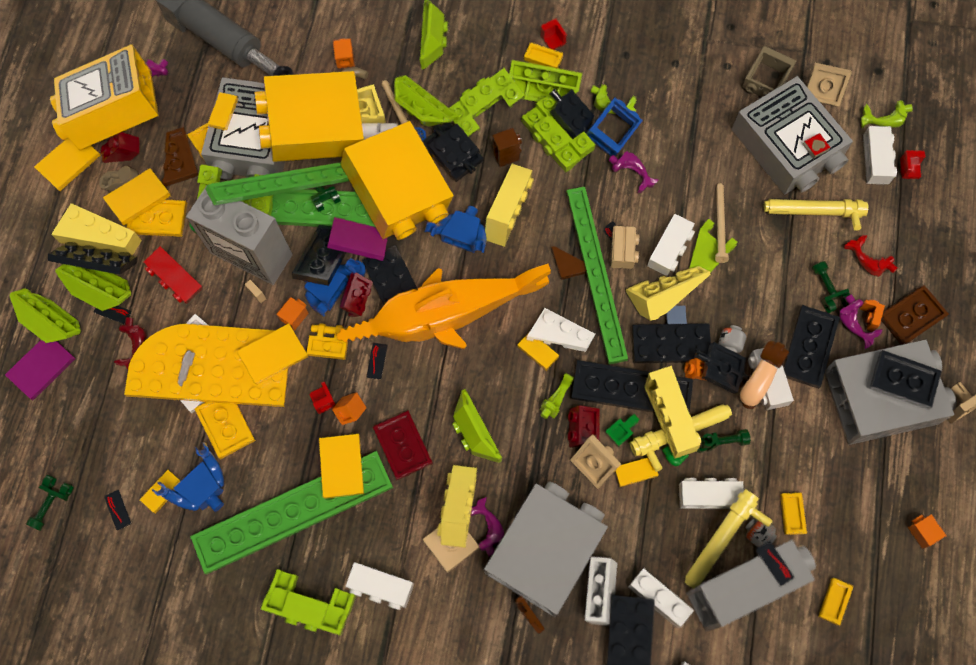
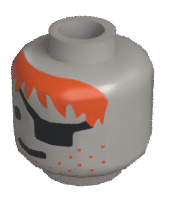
M731 325L722 330L719 345L735 353H740L744 348L746 334L741 331L740 327Z
M753 518L745 527L748 530L746 538L758 548L769 541L773 543L777 537L775 534L776 528L773 525L767 527Z

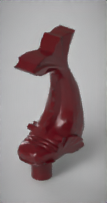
M126 317L125 325H120L119 331L128 334L131 338L133 345L132 355L128 359L114 361L116 365L126 366L127 369L134 353L147 339L145 329L138 325H133L134 318Z

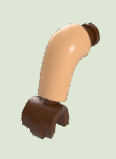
M769 341L760 355L763 360H760L755 371L740 392V399L745 408H755L767 393L777 372L775 367L780 368L789 354L784 344Z

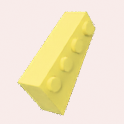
M374 84L357 89L362 123H386Z
M511 164L486 218V241L505 247L511 230L514 228L516 218L521 212L522 203L526 201L527 190L532 188L534 179L531 178L533 170Z
M72 203L52 232V235L59 243L74 242L79 246L90 245L94 246L95 249H111L112 252L116 253L127 252L131 256H133L142 241L134 231Z
M672 366L649 373L644 388L674 458L696 452L700 447L701 439L698 432L694 429L693 420L686 407Z
M453 465L452 473H448L447 485L449 487L445 489V506H442L441 509L442 520L438 525L437 536H441V545L466 548L477 468Z

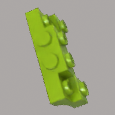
M505 68L491 78L479 80L476 83V87L472 90L469 88L464 91L462 97L459 98L460 100L449 108L459 115L458 119L453 121L455 125L458 124L468 137L474 132L481 130L474 119L499 100L504 98L508 106L512 108L514 103L525 98Z
M547 95L536 103L534 109L522 116V123L532 133L533 139L543 146L545 153L548 156L551 155L566 173L581 159L594 151L595 144L585 132L574 139L565 132L550 113L556 101L551 95Z
M200 165L197 181L200 186L197 199L208 184L220 182L221 168ZM273 195L242 200V202L271 216Z
M277 569L261 610L285 617V622L297 625L298 622L304 623L305 629L314 632L319 628L341 636L356 595L335 588L331 602L327 604L294 593L298 576Z

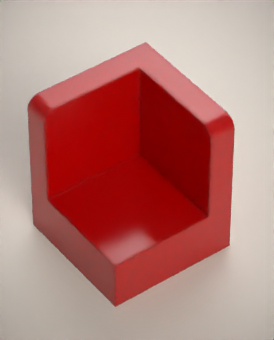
M556 18L541 25L540 36L549 49L555 50L566 44L567 34Z
M905 151L900 158L902 179H920V164L925 159V151Z
M325 381L321 383V388L310 393L318 414L336 405Z

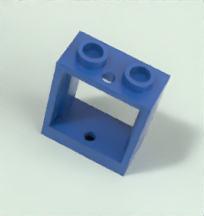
M614 98L586 134L607 154L615 156L643 120L635 111L628 109L623 101ZM610 110L631 125L618 144L597 128Z

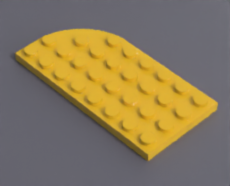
M178 324L156 332L139 346L129 364L124 395L126 397L285 407L289 368L256 385L237 353V350L275 330ZM190 350L195 353L192 366L189 367L186 381L183 382L182 386H179L178 377L182 366L181 363L185 353Z

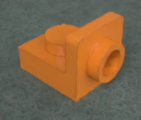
M865 300L860 307V310L868 312L865 320L868 323L866 330L871 332L880 326L885 305L879 304L876 300Z
M697 358L687 361L684 368L685 378L704 380L702 379L704 362Z

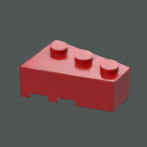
M161 246L143 261L146 266L144 269L152 277L155 275L159 279L158 283L165 290L169 288L174 293L172 296L179 303L183 301L187 304L203 289Z

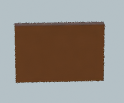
M923 285L884 311L881 321L897 341L904 345L940 322L949 313L926 286Z

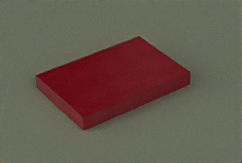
M409 411L373 426L397 481L433 464Z

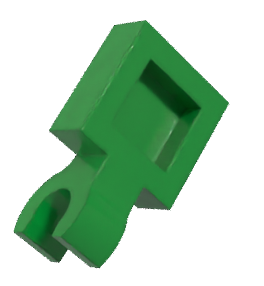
M635 414L625 422L619 419L605 433L619 447L633 435L630 429L640 419Z

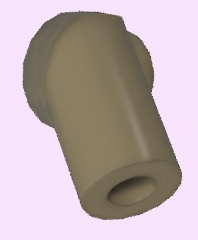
M349 67L342 70V72L354 71L355 76L364 80L368 76V71L358 67Z

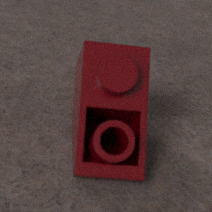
M123 132L115 134L101 147L102 162L112 163L132 160L139 154V137Z

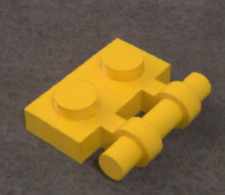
M322 323L319 325L312 324L311 332H317V336L309 335L307 355L345 360L348 341L346 343L339 341L336 334L340 332L341 328L345 330L347 328H343L342 325L333 327ZM325 333L335 334L334 338L324 337Z

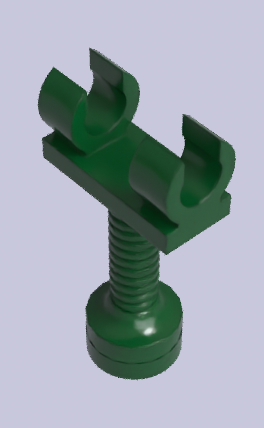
M323 186L315 187L318 194L311 196L318 212L324 210L322 202L332 198L335 204L341 201L334 186L326 190Z
M826 261L814 265L812 270L815 275L822 277L821 279L825 287H827L826 289L830 296L824 297L821 303L824 305L825 311L831 313L837 309L833 300L840 298L842 304L846 307L849 304L845 298L851 294L848 288L840 292L835 290L829 275H827L829 267Z
M747 429L738 430L736 435L718 437L717 432L707 433L700 438L704 448H700L696 452L703 453L706 450L708 452L718 445L736 442L740 446L749 445L751 442L750 433Z
M46 475L39 489L47 492L48 496L44 503H42L43 505H41L42 507H40L36 516L29 517L26 525L41 531L45 525L42 518L46 515L54 498L58 497L67 502L74 487L63 483L59 493L51 490L56 484L57 479Z

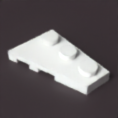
M544 308L526 340L533 341L535 339L544 341L543 343L550 345L554 343L562 345L564 348L586 352L594 339L595 333Z

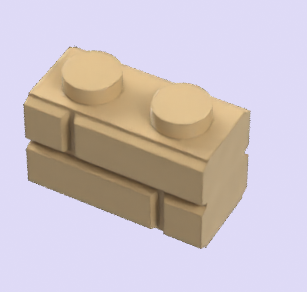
M613 227L611 247L612 268L632 269L635 262L638 263L639 251H635V245H639V234H636L635 227Z

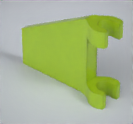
M710 219L700 228L689 269L700 266L711 273L719 264L715 261V255L718 253V240L708 233L715 224ZM731 238L726 243V253L729 254L736 247L738 242L735 239Z

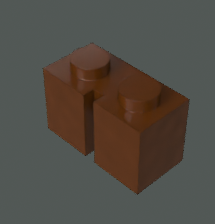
M511 128L492 135L493 154L499 167L520 160V153L522 152L520 144H522L519 133L516 134L514 129Z

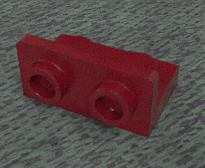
M351 273L340 304V308L349 312L348 316L350 317L362 316L373 283L358 273Z
M581 405L570 409L568 414L569 447L582 446L592 435L600 441V409Z

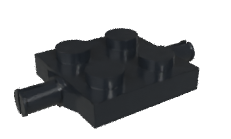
M553 89L549 93L556 101L554 108L550 111L553 117L573 139L582 132L587 133L589 123L595 115L572 89L562 97Z
M439 124L436 127L434 126L433 130L438 135V138L429 144V148L447 170L452 174L458 168L465 167L470 174L475 172L476 168L470 161L480 150L462 128L456 124L444 132Z
M716 342L709 345L707 354L700 350H697L694 357L704 362L702 379L733 394L739 392L742 381L747 382L751 377L745 374L744 365L746 358Z

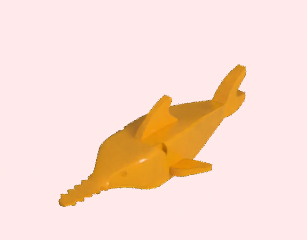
M549 264L530 269L516 278L461 279L441 282L442 269L438 268L423 283L422 287L395 295L385 303L374 318H370L368 322L362 321L361 325L356 323L354 327L348 326L347 330L341 328L336 336L339 341L345 343L349 339L351 341H354L356 338L361 340L363 337L369 339L371 335L374 337L380 335L402 342H420L436 338L441 344L465 349L467 347L466 343L455 330L477 320L519 295L529 294L549 284L548 275L551 273Z

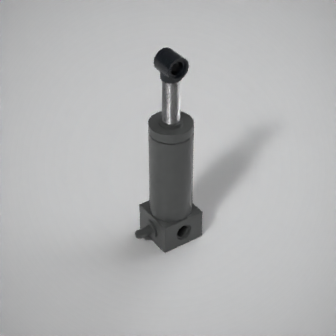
M156 0L167 22L183 33L188 29L240 67H246L254 63L271 76L294 75L290 67L279 66L260 52L261 41L256 36L206 1Z

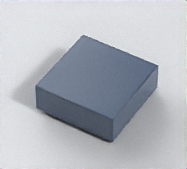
M674 306L666 313V324H687L686 306Z

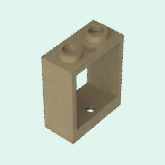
M764 46L745 78L742 88L750 93L764 97L775 89L752 79L760 64L763 63L784 73L777 86L778 88L787 81L796 60Z

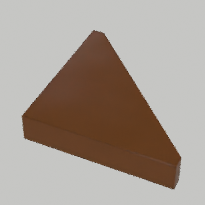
M555 246L551 247L561 280L586 274L584 261Z
M520 596L516 599L515 605L538 634L544 631L545 628L524 598Z

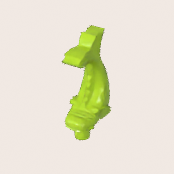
M602 84L598 88L593 85L591 93L597 95L594 107L603 112L611 102L607 96V86ZM635 96L630 99L626 107L636 112L634 108L636 103ZM612 110L608 112L610 114H616Z
M898 101L896 103V110L891 115L879 118L872 115L870 107L866 104L863 109L864 116L860 121L861 127L863 128L867 124L883 127H900L905 122L906 112H912V104L904 105L903 101Z
M567 373L564 374L559 388L548 400L545 399L542 402L543 404L540 408L542 411L541 417L547 419L549 416L555 418L558 415L564 395L574 377Z

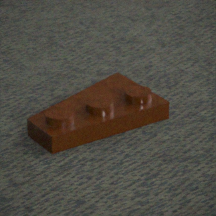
M182 127L166 132V158L162 181L165 187L199 176L185 128Z

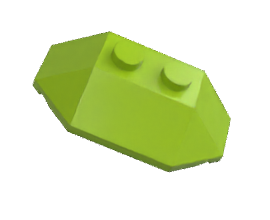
M424 0L420 53L421 69H425L442 56L443 48L447 47V37L444 36V33L448 32V22L445 21L444 14L429 0Z
M512 60L509 73L525 96L524 99L536 102L549 95L553 89L561 97L566 95L571 89L575 93L579 92L582 73L516 60Z
M404 75L395 78V101L408 114L420 120L421 124L429 127L458 119L459 115L408 76Z
M62 264L55 269L56 274L71 295L101 311L118 306L131 296L128 281L113 273Z
M26 288L10 293L9 296L18 322L45 343L67 339L80 334L79 321L52 300L39 294L30 293L31 291Z
M463 389L453 415L454 423L452 425L457 434L461 433L463 437L461 443L466 451L470 450L471 454L497 463L501 462V454L466 389Z

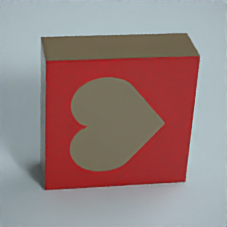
M820 133L803 143V146L813 159L829 151L831 148Z

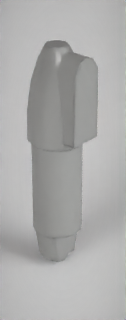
M190 350L185 353L181 363L182 366L178 377L179 386H182L183 382L186 381L189 367L192 366L195 353Z

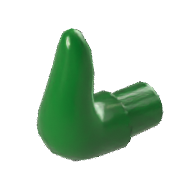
M669 446L662 450L667 461L673 466L681 465L689 456L687 454L674 458Z

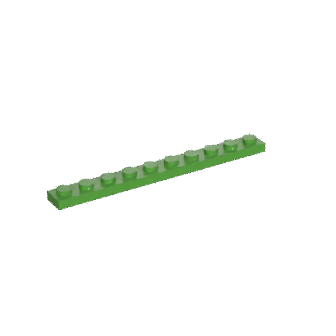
M340 162L208 184L205 190L215 206L347 182L349 179Z
M585 187L567 190V197L608 364L628 361V356Z

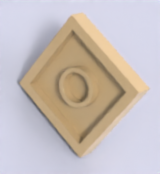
M815 63L807 88L819 102L840 106L851 70Z
M961 382L951 388L955 396L962 403L953 411L954 416L948 419L951 424L976 409V395L972 396Z
M594 435L589 437L571 458V462L597 489L621 465L613 456V449L609 446L604 447Z
M438 528L423 539L447 573L479 549V545L469 532L466 548L441 545V536H437Z

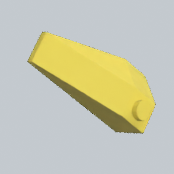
M697 266L677 272L674 277L662 276L659 277V281L649 283L648 280L626 289V292L641 316L650 321L656 320L670 311L711 274L710 271Z

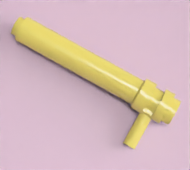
M769 199L764 202V212L768 214L842 216V218H851L854 230L858 231L861 229L859 218L867 216L868 203L863 202V200L852 201L851 199H843V201Z
M722 404L692 416L695 431H700L729 419L732 411L728 405ZM660 429L655 432L645 433L643 437L633 438V441L630 442V448L635 456L647 454L653 468L657 472L662 469V466L654 451L659 450V447L668 444L663 430Z
M745 489L743 493H739L737 496L739 499L736 503L733 502L730 512L685 576L686 580L684 582L694 589L696 586H700L744 520H748L750 515L767 527L771 525L773 520L756 509L759 498Z

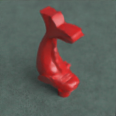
M862 235L857 241L850 240L844 246V249L855 252L862 267L871 275L879 277L887 269L892 273L898 269L893 264L895 260L893 256H888L885 259L882 257L877 260L862 252L861 247L865 243L867 235Z

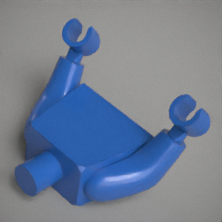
M468 206L465 213L455 211L454 214L448 215L436 224L433 222H427L424 232H430L432 237L435 234L441 235L442 242L472 253L476 250L482 251V253L485 251V227L481 224V219L475 217L478 210L473 206Z
M351 258L344 265H340L329 286L312 282L305 284L306 299L316 313L324 317V313L332 309L347 286V276L351 272L356 273L354 268L359 265L358 262Z
M202 442L205 447L204 450L200 451L197 447H195L197 455L203 458L204 462H201L173 488L174 490L166 488L161 482H157L161 489L159 491L152 489V491L157 496H162L169 502L184 509L197 511L199 508L204 510L210 506L216 512L224 505L218 498L224 491L222 488L224 476L219 462L209 451L207 444Z

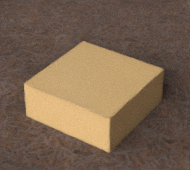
M251 280L245 283L248 291L260 304L266 300L263 292Z

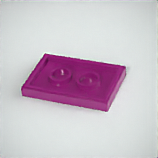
M334 217L327 248L383 261L387 238L382 239L376 227Z
M40 340L5 376L26 396L34 400L76 358L57 341L45 343Z

